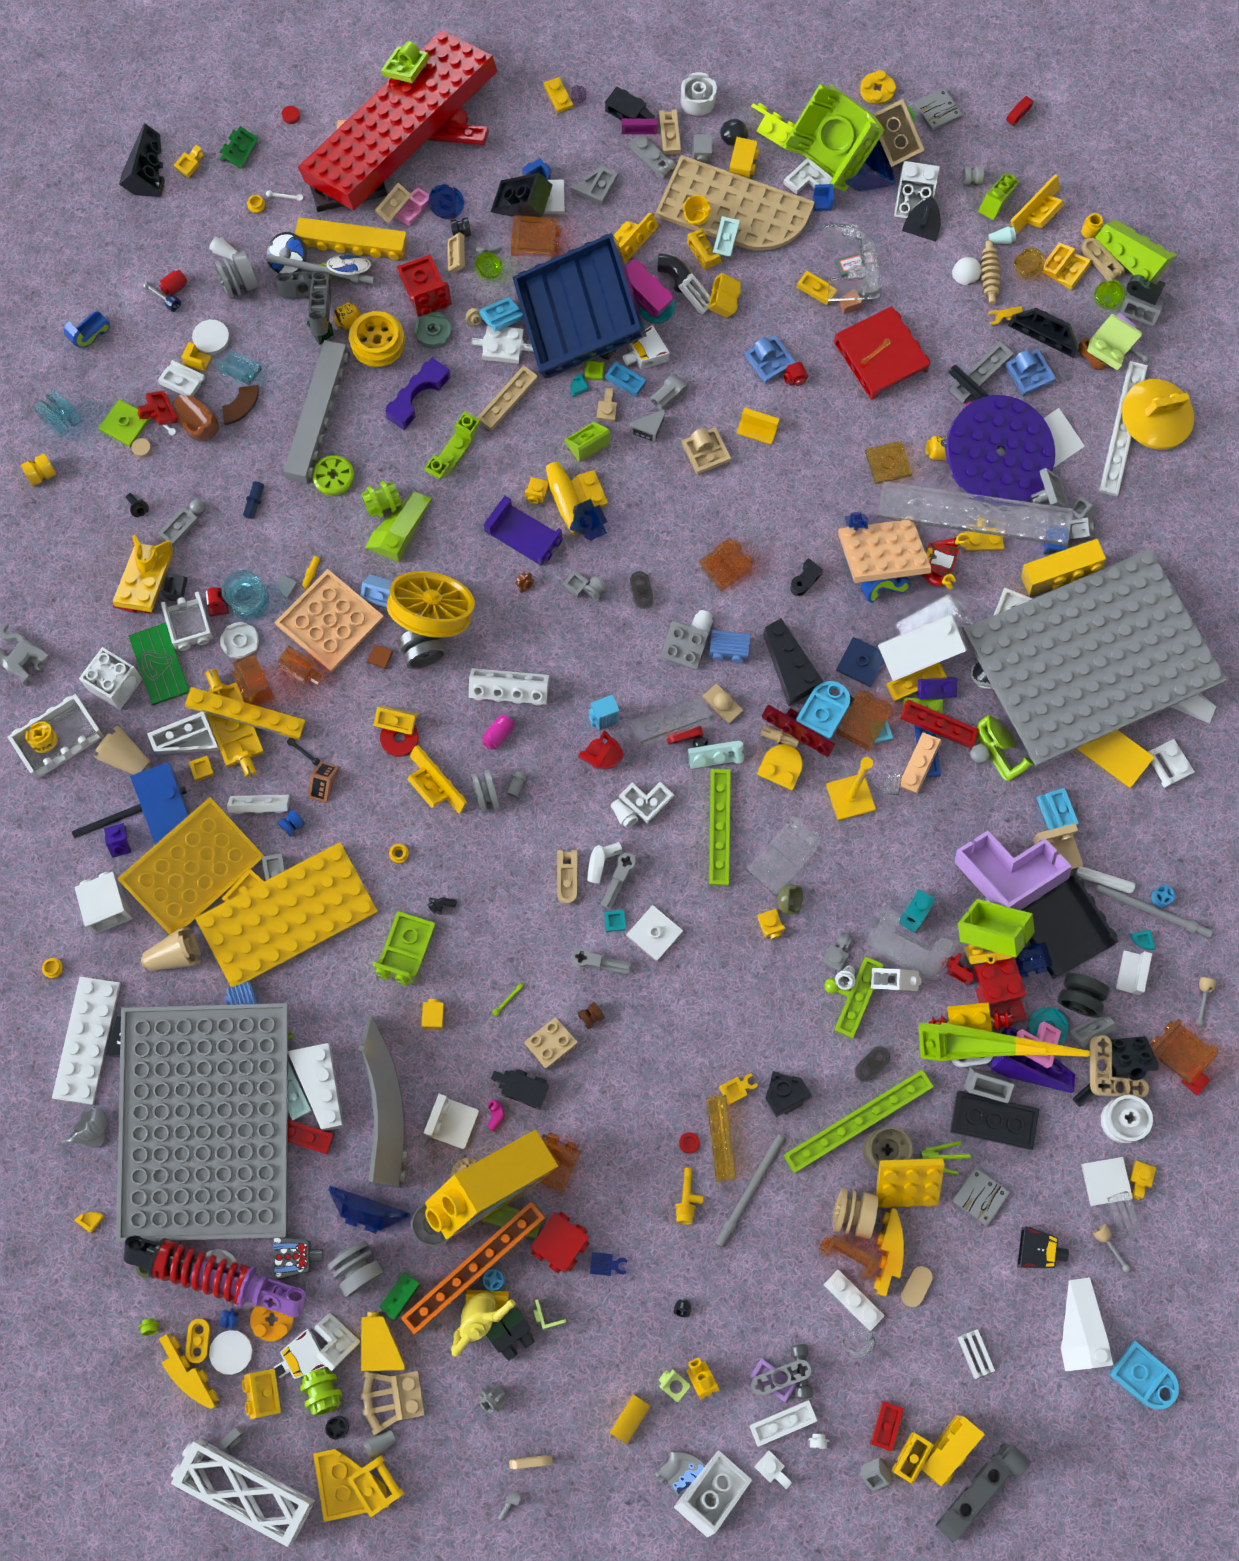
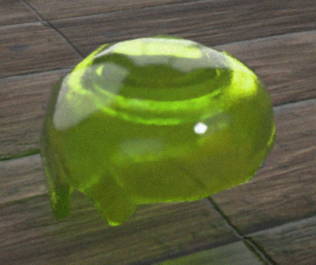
M481 253L475 260V271L484 280H493L502 271V261L493 253Z
M1117 280L1100 283L1094 293L1096 304L1104 309L1116 307L1124 298L1125 291L1123 285ZM1110 297V300L1108 302L1103 301L1104 299Z

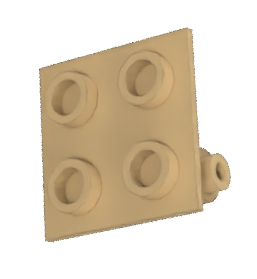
M555 1017L527 1039L524 1044L546 1070L548 1067L551 1068V1065L557 1060L560 1061V1057H565V1053L569 1052L572 1048L575 1049V1045L578 1042Z

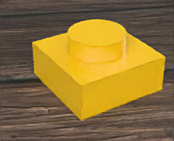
M208 756L189 762L196 782L215 775Z

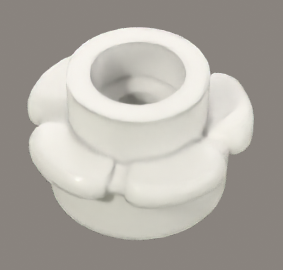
M812 1434V1438L808 1439L810 1441V1448L827 1449V1442H830V1440L825 1439L824 1434Z

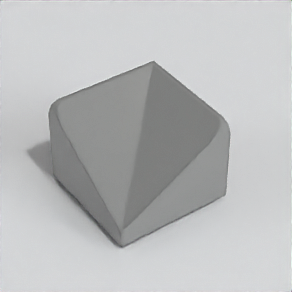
M1080 496L1069 512L1079 519L1087 517L1092 519L1099 509Z
M880 1458L865 1463L861 1467L860 1477L872 1492L891 1484L890 1471Z

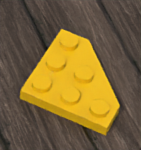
M336 1448L313 1453L324 1522L367 1513L347 1480L363 1467ZM374 1476L375 1480L377 1481L378 1485L380 1486V1488L382 1489L383 1493L387 1498L388 1492L386 1483H384L376 1476Z

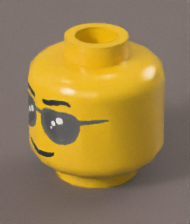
M934 435L930 440H927L926 454L929 455L930 459L946 461L945 446L947 436Z

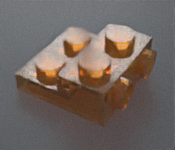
M731 538L716 546L713 552L699 560L701 567L720 591H723L750 573L753 567V561L747 554L744 556L740 551L742 548L737 540L732 541Z
M553 1133L543 1134L541 1138L558 1164V1167L540 1183L563 1193L582 1151L578 1150L579 1146L573 1142L565 1144L559 1141V1136Z

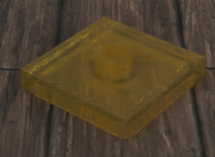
M902 441L865 450L875 485L912 476Z

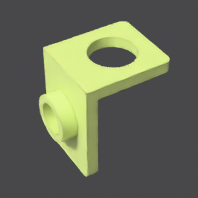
M539 1299L535 1300L537 1309L534 1310L536 1322H541L543 1329L567 1322L566 1319L545 1325Z
M673 1369L670 1372L666 1370L659 1378L661 1382L659 1387L676 1402H679L690 1388V1384ZM674 1380L680 1381L683 1386L682 1391L678 1394L670 1390V1384Z

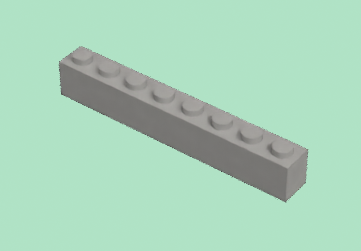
M324 340L283 471L285 478L288 480L308 484L309 478L312 479L314 462H318L320 456L318 449L325 440L324 429H328L330 424L328 416L330 412L334 411L335 401L333 400L335 396L339 395L340 385L338 384L345 375L344 364H348L350 353L347 351L345 344Z

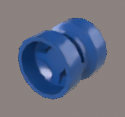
M293 809L285 819L277 822L290 837L295 834L296 829L302 828L305 825V822Z

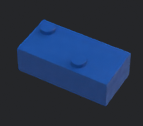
M169 762L130 776L154 844H157L190 814L173 766Z

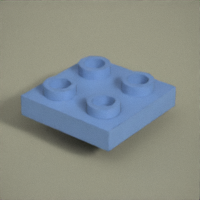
M776 335L769 339L767 337L759 339L753 348L744 354L764 383L783 374L786 371L787 365L796 363Z
M1039 349L1032 352L1025 350L1019 353L1015 359L1005 364L1006 370L1022 396L1047 386L1056 380Z

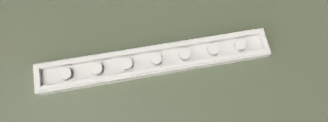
M1130 361L1128 364L1099 492L1116 497L1119 494L1132 437L1129 435L1122 419V403L1128 391L1137 383L1145 380L1148 365Z

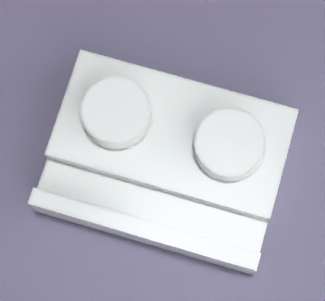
M172 360L170 366H167L159 377L158 382L160 385L184 396H194L201 386V382L205 380V376Z

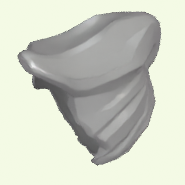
M93 1107L83 1112L81 1119L74 1126L73 1132L62 1139L61 1143H77L86 1148L100 1147L105 1142L107 1118L102 1109Z

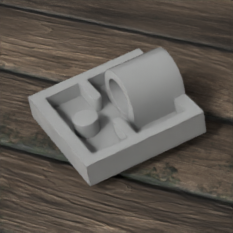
M673 619L660 657L697 669L710 632Z

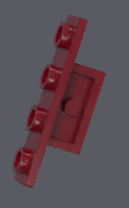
M769 704L766 706L762 714L764 720L815 749L820 754L826 757L830 756L835 743L796 721L799 715L798 712L790 708L787 714H784Z

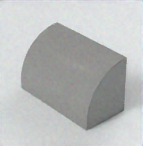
M1127 293L1120 313L1154 327L1164 301L1157 300L1156 304L1153 305Z

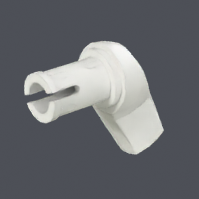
M619 842L604 847L597 845L593 848L588 867L587 880L589 882L599 884L606 858L623 853Z

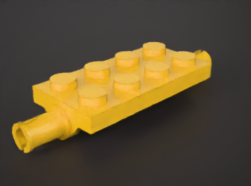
M211 669L213 677L209 670L205 672L210 685V693L244 702L236 682L224 685L221 683L217 669ZM206 713L227 768L240 763L245 778L251 777L249 769L252 775L255 776L257 771L251 758L264 753L255 727Z

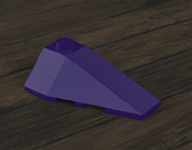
M1009 1026V1030L1005 1027L1002 1034L1016 1037L1019 1030ZM1025 1055L993 1056L990 1069L1008 1078L1069 1093L1074 1092L1075 1074L1057 1059L1053 1060V1064L1049 1068L1044 1067Z

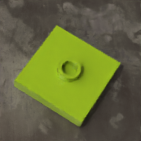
M119 399L98 429L115 440L131 447L151 418L139 419L137 415L138 409Z

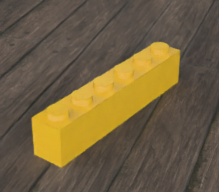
M298 217L295 234L304 242L306 249L314 247L321 251L329 249L335 250L337 253L352 252L357 256L366 254L374 258L388 257L394 261L404 259L407 245L405 231Z

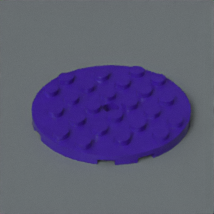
M992 395L980 398L970 403L958 414L947 434L945 446L946 460L953 473L952 477L960 488L962 487L970 494L971 498L982 504L993 507H1012L1026 502L1032 498V494L1040 492L1044 488L1039 471L1045 468L1051 472L1053 471L1055 444L1051 430L1037 410L1020 399L1005 395ZM1001 446L1004 449V452H1006L1004 456L997 453V447Z

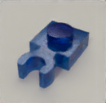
M853 512L850 516H845L846 525L849 528L854 527V530H858V528L868 529V518L861 512Z
M592 1252L590 1274L611 1276V1270H615L618 1274L624 1275L626 1271L620 1270L618 1265L621 1262L627 1263V1259L619 1258L616 1261H612L613 1254Z

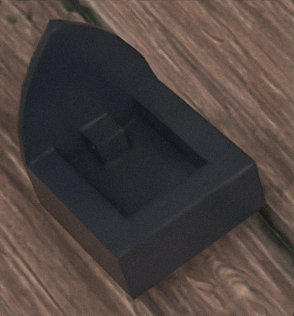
M167 572L162 591L163 596L170 601H177L178 598L184 597L188 577Z

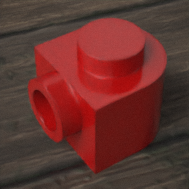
M796 362L787 365L784 373L785 383L790 384V386L794 384L796 386L803 385L808 378L803 363Z

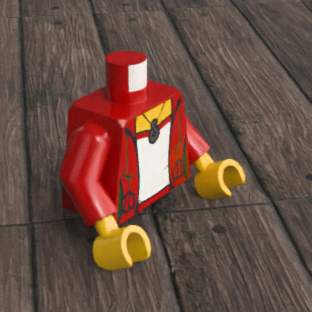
M960 533L957 538L935 541L928 544L925 553L931 566V573L922 574V577L931 586H946L947 589L953 588L951 582H956V579L951 573L960 549L958 547L959 544L963 548L968 546V543L963 541L964 539H969L967 534Z

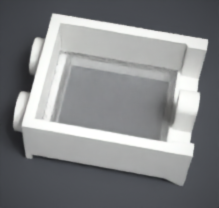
M195 592L196 599L186 602L185 598H178V604L167 607L165 602H161L171 641L176 650L185 651L190 649L192 645H205L209 643V640L213 639L199 592Z

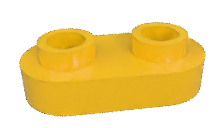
M195 1319L188 1326L185 1355L191 1363L203 1362L209 1353L211 1326L205 1319ZM199 1325L204 1328L201 1334H198L196 1331ZM196 1348L201 1349L200 1356H195L194 1350Z

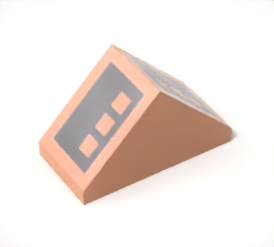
M320 761L311 773L307 798L327 803L339 767Z

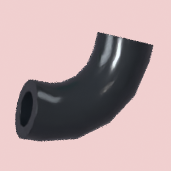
M659 253L657 271L671 275L674 279V290L683 293L678 286L683 283L684 279L688 278L687 276L691 272L686 264L676 256Z

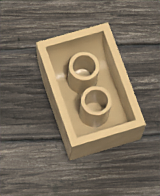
M904 99L873 114L885 129L880 137V142L891 167L925 150Z

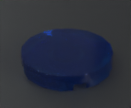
M442 184L432 189L428 197V205L436 216L449 220L460 215L464 208V198L457 188Z

